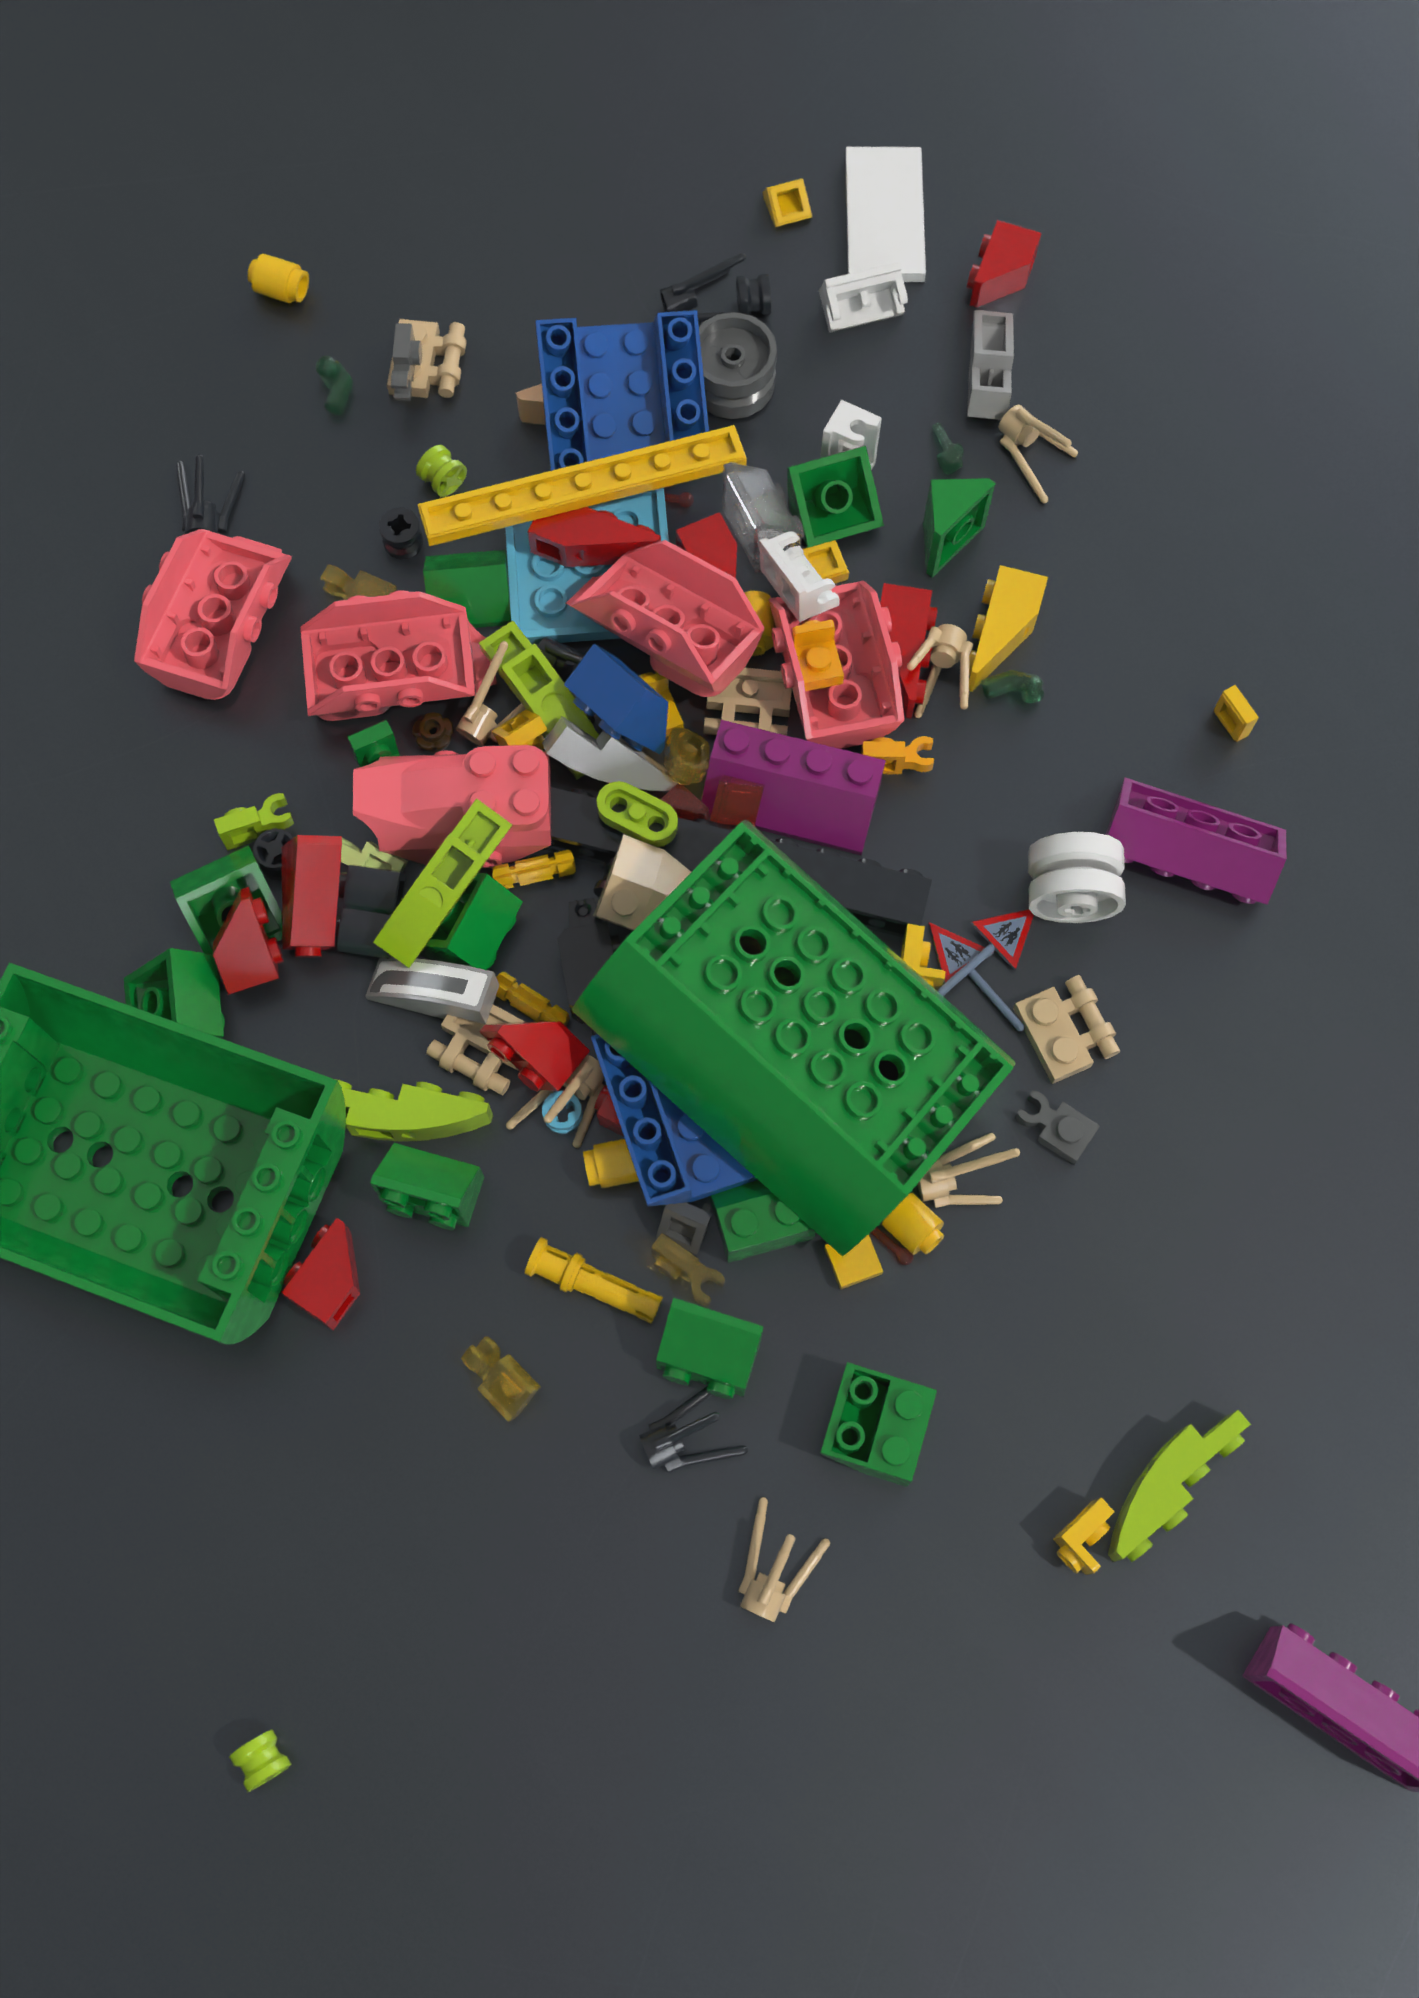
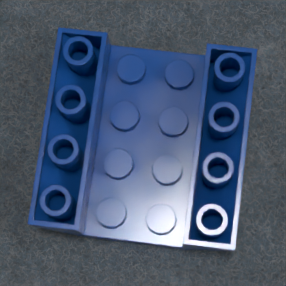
M697 310L661 312L656 314L654 322L577 327L576 318L535 320L550 471L709 431Z
M598 1034L590 1036L647 1206L693 1202L758 1180Z

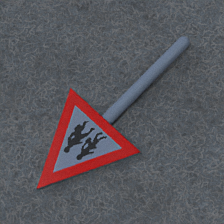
M1030 909L971 922L974 928L987 940L989 945L937 991L944 996L995 950L1015 970L1034 917Z
M928 923L940 969L945 971V984L985 947L933 923ZM973 969L968 974L969 977L1018 1031H1023L1025 1028L1024 1024L977 971Z

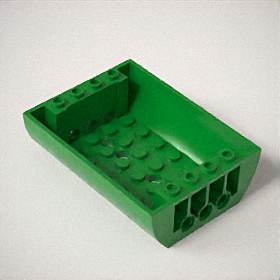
M748 820L740 822L621 943L571 1009L842 1257L871 1233L909 1195L1015 1066L1014 1059ZM749 936L756 939L760 944L761 954L751 955L746 953L740 945V938ZM777 967L789 969L795 977V985L784 986L779 983L775 977L774 969ZM853 1029L859 1032L864 1040V1048L854 1049L850 1047L844 1039V1030ZM887 1060L892 1062L897 1067L899 1073L898 1080L891 1081L883 1077L879 1071V1061Z
M9 962L0 980V1258L226 1345L241 1342L251 1336L269 1319L283 1288L284 1279L295 1261L342 1155L346 1128V1107L342 1087L338 1080ZM63 1132H72L74 1140L70 1148L64 1152H55L53 1144L56 1137ZM104 1146L112 1147L113 1157L111 1161L103 1167H94L93 1156L95 1152ZM191 1176L193 1178V1187L189 1194L183 1197H174L172 1194L174 1182L179 1177ZM221 1191H231L234 1196L232 1206L225 1212H214L212 1208L214 1197Z

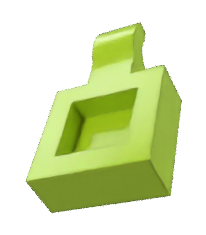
M283 793L269 796L258 811L255 806L250 808L238 807L229 810L223 817L214 819L217 832L227 851L255 842L259 835L266 830L274 828L287 829L294 824L290 812L280 816L274 815L277 808L288 805Z

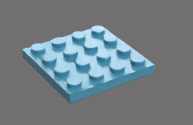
M664 487L588 506L597 511L605 510L611 512L618 519L632 525L647 526L661 536V541L666 540L669 542ZM532 521L505 527L511 621L516 623L532 645H538L547 636L560 643L620 638L566 604L592 577L603 575L612 565L579 567L560 565L530 553L527 531Z

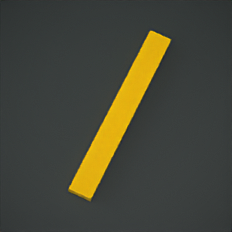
M735 425L417 505L428 544L433 546L746 467L747 457Z

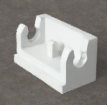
M900 262L825 279L819 289V294L829 333L903 315L905 312L903 304L908 303Z
M841 400L823 430L821 458L866 446L872 470L876 462L882 418Z
M786 532L769 540L767 537L759 540L760 570L799 622L839 606V596L831 591L836 585L831 579H822L804 556L803 549L800 546L790 547L786 551L783 550L786 545L795 543L800 539L795 532Z

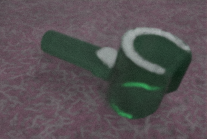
M938 422L932 426V429L944 451L937 455V461L942 471L950 475L963 467V460L961 458L964 455V450L959 443H952L942 424Z

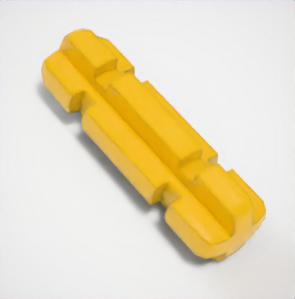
M571 850L554 852L555 857L549 858L548 854L514 861L515 866L509 867L508 863L494 866L492 868L493 879L506 889L514 888L513 884L518 882L520 886L553 879L554 874H559V877L572 875L576 872V866Z
M501 972L496 977L499 982L497 997L503 1001L509 999L511 1006L536 1022L561 1021L567 1026L570 1017L566 1010L558 1005L552 1007L550 1000L523 983L518 985L517 979L508 973Z

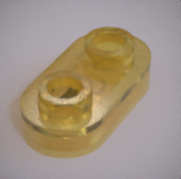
M679 727L673 728L664 748L663 764L668 771V776L681 785L700 783L709 767V743L702 736L691 730Z

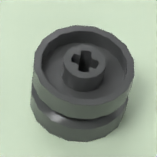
M737 312L717 314L704 321L699 326L707 411L717 417L737 419L749 417L762 410L772 398L775 387L777 347L774 335L765 323L747 314Z

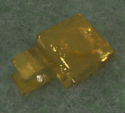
M329 564L320 577L322 581L326 582L323 590L334 596L344 598L343 600L357 595L375 597L389 595L394 591H398L396 585L362 570L359 571L354 580L340 568Z
M663 1233L660 1234L652 1245V1257L656 1259L654 1266L672 1280H676L680 1276L687 1282L690 1281L692 1284V1295L695 1300L704 1306H709L711 1298L704 1294L700 1287L707 1280L714 1281L717 1285L723 1287L725 1284L724 1276L719 1271L701 1264L697 1257Z
M485 1336L477 1347L474 1345L469 1346L461 1357L463 1363L483 1380L478 1387V1391L508 1422L523 1411L541 1387L510 1354L500 1359L498 1345L488 1336Z

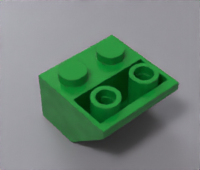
M393 1143L374 1172L370 1184L379 1196V1200L387 1205L386 1210L388 1212L406 1218H411L413 1212L429 1216V1223L435 1226L454 1230L456 1224L464 1227L469 1226L484 1175L480 1166Z
M847 1362L820 1454L861 1473L907 1487L913 1480L937 1390Z

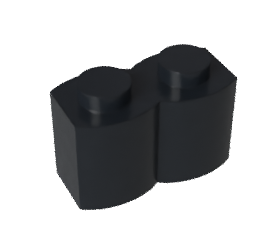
M349 865L347 873H341L338 897L343 898V910L341 915L336 916L335 941H338L337 951L387 959L393 957L373 942L404 898L406 872L362 865Z

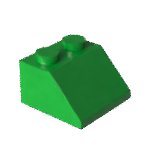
M249 845L170 881L174 897L204 953L213 954V942L240 889L249 887L253 899L261 897L269 922L263 924L268 939L276 937L277 941L282 939V911Z
M478 873L419 955L430 960L466 965L484 970L489 969L496 960L497 950L503 938L514 926L516 914L523 901L487 873Z
M169 948L124 977L125 1002L127 1005L219 1038L224 1037L225 1019L221 1012L219 992L221 980L213 954Z
M759 1180L709 1196L728 1263L809 1241L815 1237L816 1232Z
M673 1298L656 1359V1369L664 1371L662 1377L674 1383L689 1385L690 1380L708 1385L706 1391L720 1398L732 1400L734 1394L744 1397L759 1350L764 1326Z

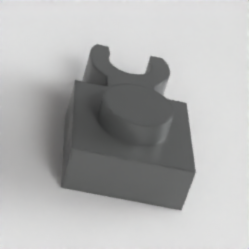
M396 323L391 388H395V401H410L415 365H421L422 344L421 341L415 340L412 324Z
M1032 1091L1027 1100L1037 1106L1038 1114L1030 1115L1024 1110L1019 1109L1015 1119L1025 1127H1039L1043 1131L1037 1141L1074 1165L1100 1125L1065 1102H1062L1055 1111L1049 1107V1102L1042 1093Z

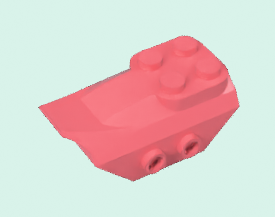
M204 529L177 537L170 551H166L163 554L159 565V573L152 585H148L143 593L134 662L145 673L169 688L210 700L221 699L230 694L250 656L251 642H255L260 635L261 620L267 608L271 609L276 602L278 585L292 556L283 554L282 549L240 536L231 538Z
M666 540L626 552L603 575L592 577L566 602L567 605L650 655V665L658 674L703 697H712L720 694L740 674L755 651L765 629L735 577Z
M865 581L835 586L831 591L839 596V606L801 622L797 620L781 597L768 599L776 628H772L774 649L776 653L783 652L785 663L781 664L783 683L786 689L792 688L807 741L839 749L859 746L863 744V741H871L890 734L904 721L898 667L902 666L900 647L898 642L891 643L889 632H891L892 624L888 608L881 607L877 591ZM811 620H818L820 622L833 620L835 626L834 641L844 673L843 684L805 691L804 679L792 639L793 627L800 626Z
M399 590L389 595L375 597L357 595L347 600L335 601L300 627L308 716L317 715L326 721L377 716L386 712L391 706L396 705L416 707L423 702L476 696L490 665V661L483 654L479 642L486 637L480 634L468 621L466 607L420 591L408 592ZM496 675L491 685L497 684Z
M482 746L474 748L467 754H458L454 751L444 750L438 751L434 755L384 756L374 763L353 770V816L363 821L376 835L379 851L427 865L476 798L512 824V827L483 865V868H493L502 863H513L551 846L550 756L546 754V751H542L535 746Z

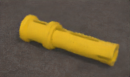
M540 1237L528 1260L525 1275L532 1277L536 1274L559 1284L560 1290L563 1292H572L573 1289L652 1324L663 1296L646 1291L614 1275L596 1269L585 1263L586 1259L583 1258L582 1254L576 1252L574 1255H570L548 1245V1239Z

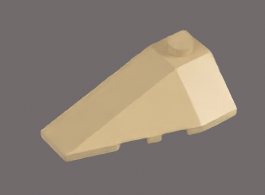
M623 835L593 916L634 931L691 871L665 850ZM749 936L740 938V945L746 953L751 955L761 954V947L756 939Z

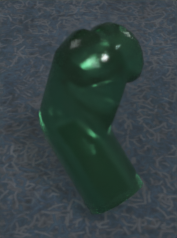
M323 356L317 361L315 369L321 376V380L330 390L324 406L329 412L341 415L344 412L353 387V380L339 361L334 360L331 356Z
M1014 669L981 681L982 689L987 699L1011 691H1021L1024 702L1034 703L1042 700L1045 695L1042 689L1044 682L1038 675Z

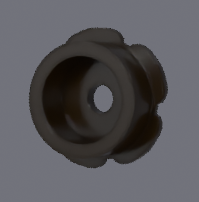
M432 712L425 714L422 720H417L412 732L413 736L417 738L416 743L420 748L436 753L445 750L449 746L451 735L454 733V727L448 718H442L441 714ZM431 729L437 730L435 734L429 733Z

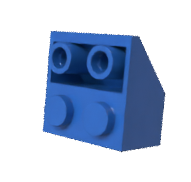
M593 644L564 683L576 695L573 703L592 717L596 714L601 719L598 724L599 727L617 740L622 738L640 752L646 747L661 754L665 748L668 701L618 657Z

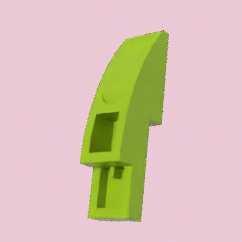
M511 621L479 642L481 651L490 663L502 641L508 643V648L497 672L527 710L540 715L548 729L542 734L544 738L548 736L562 716L593 738H598L599 734L584 711L573 703L574 696L564 685L555 669L537 645L530 643L514 621ZM566 766L576 780L585 775Z
M476 798L406 893L373 943L410 968L459 901L464 891L508 833L512 824Z
M338 1080L345 1099L346 1127L352 1136L387 1141H424L470 1132L488 1125L492 1121L493 1113L489 1103H485V1098L475 1093L461 1091L458 1096L442 1093V1088L427 1082H416V1086L402 1084L399 1098L394 1100L395 1096L387 1091L370 1088L368 1093L351 1090L352 1086Z
M1239 1410L1227 1415L1203 1436L1191 1424L1182 1428L1146 1465L1130 1490L1114 1527L1108 1556L1113 1562L1122 1560L1126 1556L1131 1562L1135 1561L1153 1546L1148 1537L1162 1526L1166 1532H1169L1188 1516L1184 1507L1194 1498L1181 1483L1185 1482L1188 1487H1191L1210 1471V1468L1205 1463L1219 1452L1225 1458L1244 1443L1245 1440L1240 1433L1251 1424Z

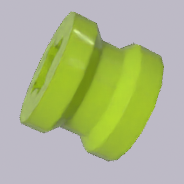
M436 445L426 451L420 458L416 467V474L424 482H431L432 490L437 495L446 497L456 491L463 483L467 474V468L459 460L451 459V453L446 447Z
M269 1730L254 1738L229 1756L233 1766L240 1767L245 1775L243 1785L247 1792L258 1788L292 1765L286 1755L279 1753L276 1747L278 1738L273 1730Z

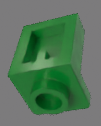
M387 720L348 736L358 767L374 763L380 757L400 756L394 734Z

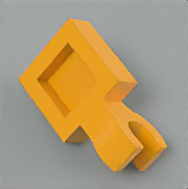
M886 737L863 741L861 754L886 760L883 774H902L903 769L928 772L933 769L934 758H922L917 754L921 750H932L933 738L917 737L906 747L905 741H894Z

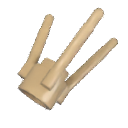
M1018 404L1012 407L999 423L998 428L1004 434L1000 443L1011 453L1042 503H1047V495L1017 445L1022 444L1024 447H1027L1038 436H1041L1071 457H1076L1078 451L1071 447L1072 442L1070 439L1036 419L1024 407Z
M942 624L938 627H931L927 639L907 664L908 670H914L932 648L930 659L933 666L927 679L923 705L918 704L914 713L916 718L922 717L941 669L950 668L955 663H958L959 660L960 708L963 710L968 708L969 656L973 643L967 641L966 633L955 625Z
M506 641L500 643L476 696L455 728L463 737L479 746H484L488 738L497 743L491 731L526 710L521 703L497 725L495 720L498 715L492 709L482 704L508 648Z
M588 1054L564 1083L565 1090L544 1116V1122L547 1124L551 1123L573 1095L582 1100H585L588 1095L590 1096L573 1141L575 1148H579L583 1142L596 1110L594 1109L595 1102L604 1087L602 1084L604 1076L599 1061ZM541 1090L506 1123V1128L509 1130L513 1129L554 1091Z
M988 1133L941 1155L917 1184L922 1202L933 1200L935 1208L947 1205L1001 1204L1003 1201L1001 1196L949 1195V1191L957 1189L955 1176L1018 1157L1020 1150L1014 1148L951 1166L950 1162L994 1141L996 1138L995 1134Z
M761 1497L755 1516L745 1575L738 1592L745 1595L740 1607L775 1622L779 1611L787 1613L792 1598L820 1561L822 1555L829 1547L830 1541L825 1538L819 1543L784 1593H782L786 1584L778 1580L795 1541V1537L792 1534H788L778 1552L769 1576L759 1572L755 1581L768 1500L765 1497Z

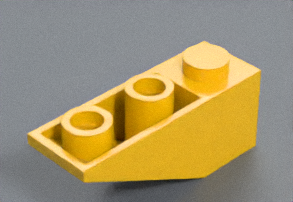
M1000 565L996 581L987 580L982 603L988 604L989 608L987 615L978 614L972 638L979 639L980 641L977 651L971 650L969 656V691L973 692L1033 632L1048 577Z

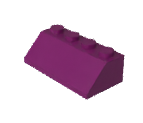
M721 720L709 760L699 815L737 825L744 820H748L761 831L862 856L886 760Z
M1124 778L1106 835L1119 840L1124 847V863L1136 861L1150 866L1152 871L1162 876L1172 877L1174 874L1191 879V882L1199 888L1205 890L1218 888L1232 893L1234 898L1248 904H1255L1257 901L1268 905L1287 859L1285 829L1129 778Z
M1289 1623L1287 1628L1283 1625L1270 1627L1242 1676L1409 1791L1419 1792V1710L1415 1709L1414 1713L1398 1704L1400 1696L1386 1685L1375 1680L1370 1685L1355 1674L1357 1667L1343 1656L1331 1652L1328 1656L1314 1647L1315 1638L1300 1627Z

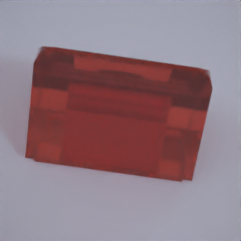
M723 775L718 784L710 821L738 825L740 822L748 820L755 827L765 785Z
M677 783L660 799L674 808L678 818L690 821L694 819L709 821V808L682 784Z

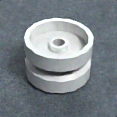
M1068 832L1041 838L1030 845L1028 851V873L1034 880L1031 881L1028 891L1029 909L1033 915L1044 920L1060 923H1085L1107 919L1122 912L1126 905L1125 883L1119 877L1125 868L1124 847L1121 842L1111 836L1094 832Z

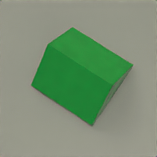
M866 446L787 467L788 507L806 547L810 548L884 526Z
M990 478L931 480L923 519L926 574L931 578L985 527L995 487V482Z
M506 550L426 556L423 569L426 594L466 607L468 621L474 628L505 626L511 622Z

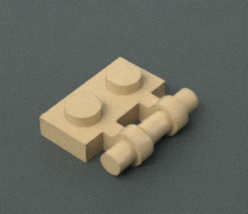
M399 319V323L412 324L414 338L417 341H421L422 363L421 365H415L411 396L428 398L430 385L439 386L438 394L445 398L452 397L454 388L459 384L461 369L458 366L460 357L465 354L467 341L464 338L465 326L461 323L453 322L450 324L449 333L442 337L439 336L438 323ZM435 355L444 356V361L439 366H434ZM393 358L387 382L388 392L394 395L395 388H391V375L394 368Z
M744 668L723 692L716 696L707 697V709L722 710V718L705 717L704 734L717 735L721 720L787 736L788 726L772 724V716L789 717L792 688H785L781 671ZM735 712L760 714L759 723L736 721Z
M1080 975L1074 976L1065 982L1072 996L1069 999L1062 1001L1055 987H1051L1015 1003L1013 1007L1015 1014L1024 1024V1031L1052 1084L1090 1068L1094 1061L1088 1050L1098 1046L1105 1059L1120 1053V1049L1113 1038L1116 1035L1114 1028L1110 1022L1105 1023L1095 1004L1098 1001L1097 996L1092 988L1087 989ZM1078 1012L1081 1013L1090 1030L1082 1035H1079L1070 1018L1071 1015Z
M492 1005L486 1024L447 1015L441 1027L443 1031L454 1037L448 1046L434 1039L429 1045L426 1055L439 1061V1067L451 1073L456 1070L471 1078L474 1086L484 1091L491 1089L503 1096L509 1088L511 1080L498 1074V1069L502 1063L517 1071L518 1069L510 1061L504 1062L496 1057L487 1047L489 1041L479 1031L484 1025L522 1023L525 1021L495 1005ZM468 1045L488 1054L482 1065L463 1055Z

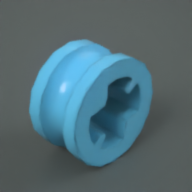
M563 1091L553 1092L544 1100L542 1105L543 1119ZM573 1095L567 1102V1109L571 1106L575 1109V1111L568 1113V1121L559 1122L558 1116H556L551 1123H546V1126L558 1134H568L575 1131L583 1116L579 1099Z

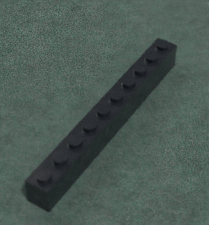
M550 784L551 846L542 850L550 852L571 850L574 858L603 865L607 858H615L622 836L626 834L608 826L600 819L597 810V798L585 790L572 789L566 791L554 788ZM616 804L611 809L614 812L620 813L627 807L623 804ZM678 818V831L675 838L669 844L658 848L668 852L692 872L727 837L731 830L719 828L713 822L705 819L690 821ZM653 823L649 826V829L654 832L661 831L664 828L660 823ZM788 839L770 840L869 930L903 938L907 924L921 926L932 879L924 877L920 872L912 869H900L897 871L884 868L880 863L871 859L855 861L843 858L837 852L830 849L822 848L814 851L799 847L797 843Z

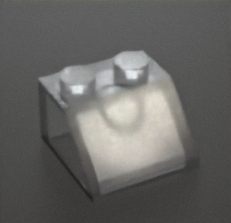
M729 462L723 465L722 510L752 567L758 573L761 571L759 540L766 537L769 540L786 532H795L800 539L795 543L786 545L783 548L786 551L790 547L801 545V538H804L803 526L797 515L791 516L786 507L787 499L780 483H773L767 470Z

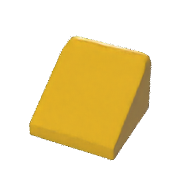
M803 178L767 187L762 192L775 227L812 218Z

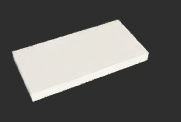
M846 147L848 274L900 262L904 282H924L926 267L921 147Z

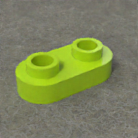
M621 781L605 785L597 796L599 817L608 826L656 847L665 846L675 838L678 831V817L674 808L668 803ZM616 804H623L627 807L620 813L614 812L611 809ZM653 823H660L664 828L661 831L654 832L649 829V826Z

